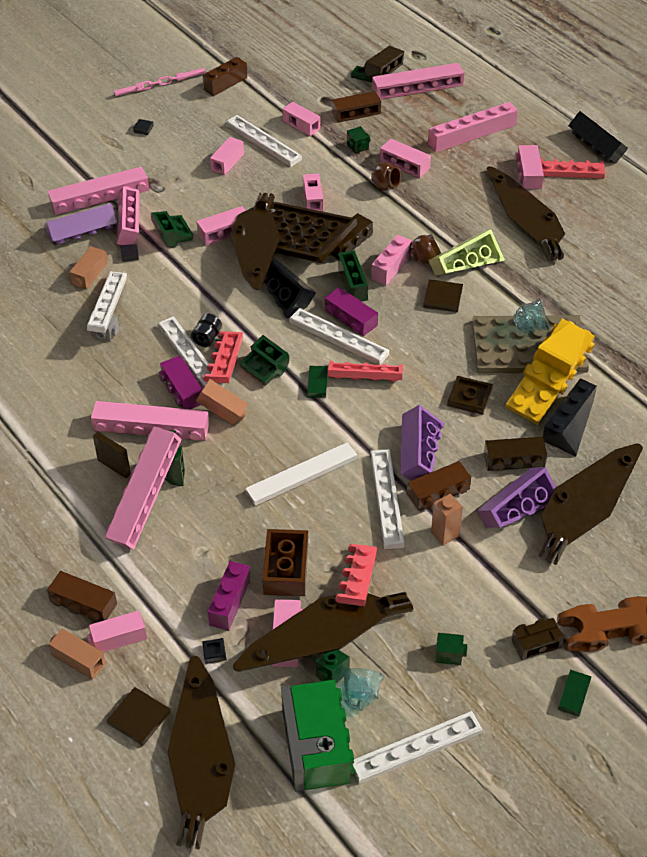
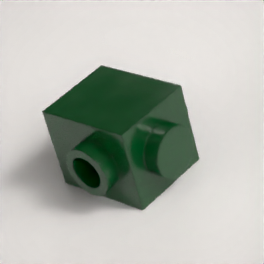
M361 126L347 130V145L355 154L369 150L371 139Z
M339 649L325 652L316 660V676L321 681L335 680V683H338L350 672V656Z

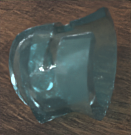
M540 299L531 303L521 304L514 314V322L520 331L525 333L535 332L534 327L538 330L550 331L547 316Z
M346 668L342 670L344 682L340 687L342 698L350 708L363 711L372 705L375 699H378L379 686L385 677L384 674L361 668Z

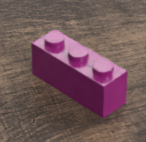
M337 288L325 297V311L337 318L341 323L349 326L354 332L365 336L378 326V312L342 288Z
M179 355L161 362L159 376L162 382H166L169 393H173L176 404L181 406L182 409H193L201 406V404L196 402V399L201 393L202 388L181 356Z
M229 561L207 611L209 626L227 631L230 630L251 580L250 567L248 565Z

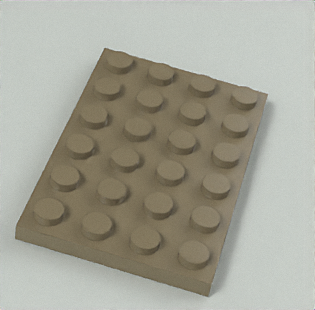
M580 315L473 316L472 323L478 373H523L527 364H532L534 361L532 358L539 345L543 343L546 336H551L552 333L550 332L554 324H559L563 318L582 328ZM587 354L585 355L586 360L581 367L578 366L576 369L577 372H588Z

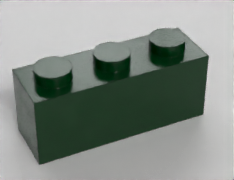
M355 250L338 253V270L346 292L361 302L368 301V283Z

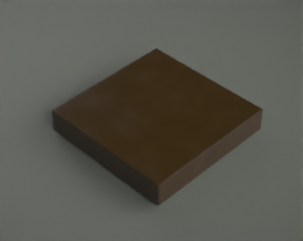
M429 279L423 307L458 312L463 284Z
M457 376L447 401V406L484 415L493 384Z
M96 432L93 435L97 460L127 479L131 475L127 449L100 432Z
M134 687L110 715L107 723L144 746L171 711L166 705Z

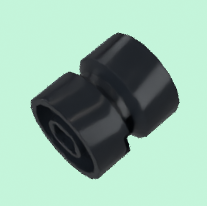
M203 314L190 334L192 340L201 347L211 346L222 328V322L213 314Z

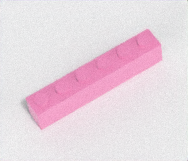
M459 63L375 76L372 77V90L376 91L380 99L463 86L464 71Z
M508 102L429 128L428 144L435 152L516 126L518 110Z
M138 167L49 190L48 196L54 214L59 215L119 199L123 186L139 190V193L149 191V183L143 168Z
M96 401L91 416L94 431L148 435L155 426L165 430H176L177 436L181 439L206 441L210 424L208 411Z
M154 426L148 434L144 450L141 451L136 468L131 473L129 484L123 491L121 502L115 509L114 518L107 527L105 538L111 542L134 550L182 440L174 432Z

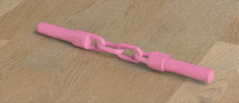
M205 68L185 73H176L175 77L172 78L170 76L160 77L157 82L153 83L150 81L137 83L134 86L114 90V95L116 97L135 91L148 90L152 88V85L156 84L164 86L170 84L175 79L177 82L183 81L186 78L205 74ZM169 78V82L162 83V81H160L162 79ZM149 83V87L144 88V84Z

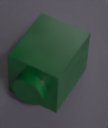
M438 633L435 663L461 665L462 657H467V644H463L464 635Z

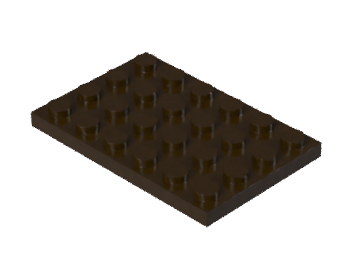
M273 202L271 207L280 235L275 253L322 263L357 225L356 218L279 202Z

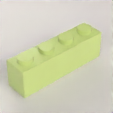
M490 229L478 233L428 261L435 276L504 261L505 259Z

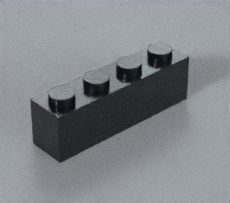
M581 111L577 113L568 125L572 129V134L576 137H583L581 141L588 146L589 144L593 145L591 149L598 154L602 152V157L608 162L612 160L617 163L628 149L627 146Z
M275 257L272 258L263 283L267 286L268 292L275 298L278 307L283 310L284 316L290 318L299 308L303 310L307 308L316 292Z
M581 378L578 380L545 424L543 431L544 442L575 457L577 456L594 402L597 385Z

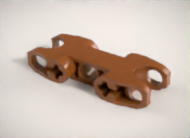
M647 597L625 598L618 603L619 609L597 612L594 604H584L559 613L557 616L558 625L574 627L580 632L566 639V649L578 652L598 651L608 646L607 639L626 636L630 637L633 644L647 643Z

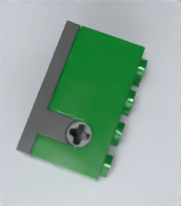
M335 680L294 685L291 688L290 686L281 687L282 713L295 792L304 791V789L306 791L350 784V775L354 774L353 750L349 747L350 734L349 729L345 726L346 713L341 705V688H336Z

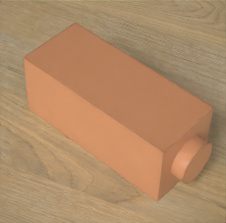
M91 246L69 272L72 285L87 290L108 264L106 251Z
M209 379L196 399V402L233 426L238 420L242 421L247 414V411H245L248 405L247 402Z
M451 494L434 502L431 533L443 546L460 535L463 507Z
M63 628L50 640L49 648L52 656L92 680L106 665L104 652Z

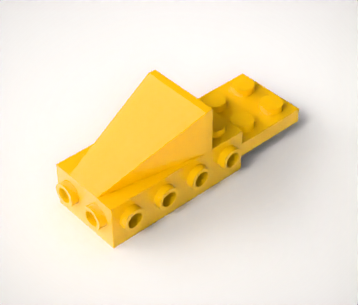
M563 318L559 324H554L550 332L552 333L551 336H546L543 343L539 345L532 358L534 361L532 364L528 363L523 371L525 374L524 378L505 406V408L537 426L553 402L557 400L560 394H564L568 387V381L574 379L577 373L576 369L578 366L581 367L586 360L585 355L587 353L590 354L595 346L593 343L595 335Z

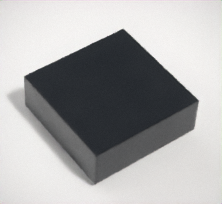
M138 119L133 127V131L148 135L154 123L153 121Z
M137 244L120 246L122 261L139 260Z
M223 638L202 641L205 664L227 660Z

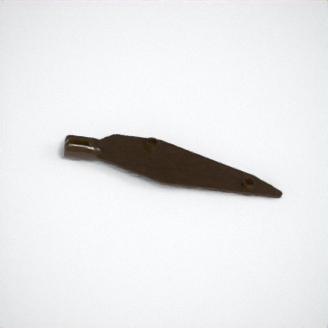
M488 166L486 170L507 216L541 245L548 261L562 260L564 253L559 242L565 236V232L556 214L512 177L492 166Z
M259 193L254 207L238 214L230 233L242 275L254 290L261 289L280 240L271 211L275 199L272 193H270L269 197L268 193Z
M636 443L615 449L556 487L541 515L548 537L539 553V557L542 558L546 549L550 547L551 549L545 560L549 562L554 552L559 551L553 562L554 565H557L566 546L611 516L643 450L641 444Z
M406 592L383 597L368 593L365 607L338 603L335 600L336 595L319 598L250 644L233 664V669L241 672L342 649L386 617L412 612L414 610L413 605Z
M192 656L189 660L167 754L182 816L176 845L181 847L184 831L187 828L188 834L185 847L191 848L194 831L198 830L195 849L197 850L200 849L205 822L227 807L235 761L213 679L200 658Z

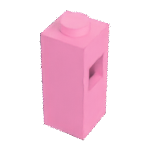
M295 102L282 109L283 122L306 135L312 136L320 130V116Z
M229 137L210 157L211 171L226 175L244 155L243 141Z
M319 173L304 174L303 190L306 208L323 211V194Z
M140 610L89 625L91 633L87 634L89 644L102 652L147 639Z

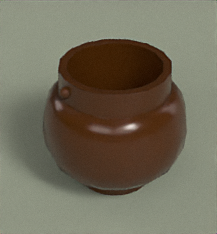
M381 163L373 170L371 179L376 188L387 191L399 186L401 171L395 165Z
M432 234L428 236L420 235L412 242L413 248L410 249L415 261L419 260L423 264H428V260L441 254Z

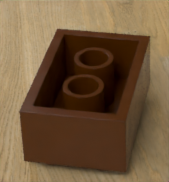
M267 529L262 578L263 595L305 596L309 548L308 530Z

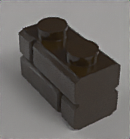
M541 618L534 624L527 626L526 624L518 625L512 633V643L515 649H517L521 660L560 649L564 641V636L554 618L547 620Z

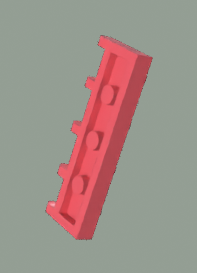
M540 158L544 176L604 179L605 177L604 161L590 163L589 160H586L583 163L573 162L570 159L569 162H557V159L543 161V158Z
M220 331L218 333V338L222 339V341L215 342L214 347L219 349V351L211 354V359L215 360V363L207 365V370L211 374L204 375L203 380L205 382H208L209 379L216 383L230 382L242 344L243 332Z
M330 361L328 367V377L335 379L346 377L353 380L366 378L372 381L386 379L396 382L402 380L403 364L392 366L386 365V363H383V365H372L364 362V364H352L347 361L346 363Z
M350 544L348 551L355 554L354 556H346L345 562L351 564L352 567L351 569L344 568L342 571V575L349 579L348 582H340L338 586L340 590L345 591V594H337L335 600L338 603L365 607L377 555V547Z

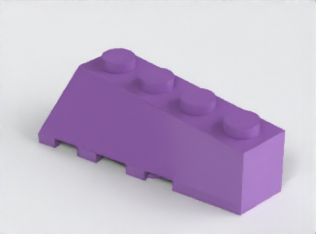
M110 203L46 222L43 227L50 242H56V245L65 243L66 239L71 237L73 240L82 238V234L88 233V235L96 234L98 229L104 228L105 231L112 229L118 222Z
M420 405L402 414L401 475L410 481L432 472L436 459L434 453L438 451L439 447L437 441L441 438L442 433L440 430L444 428L445 424Z
M546 467L530 468L479 508L477 512L486 528H501L524 516L545 509L556 486Z

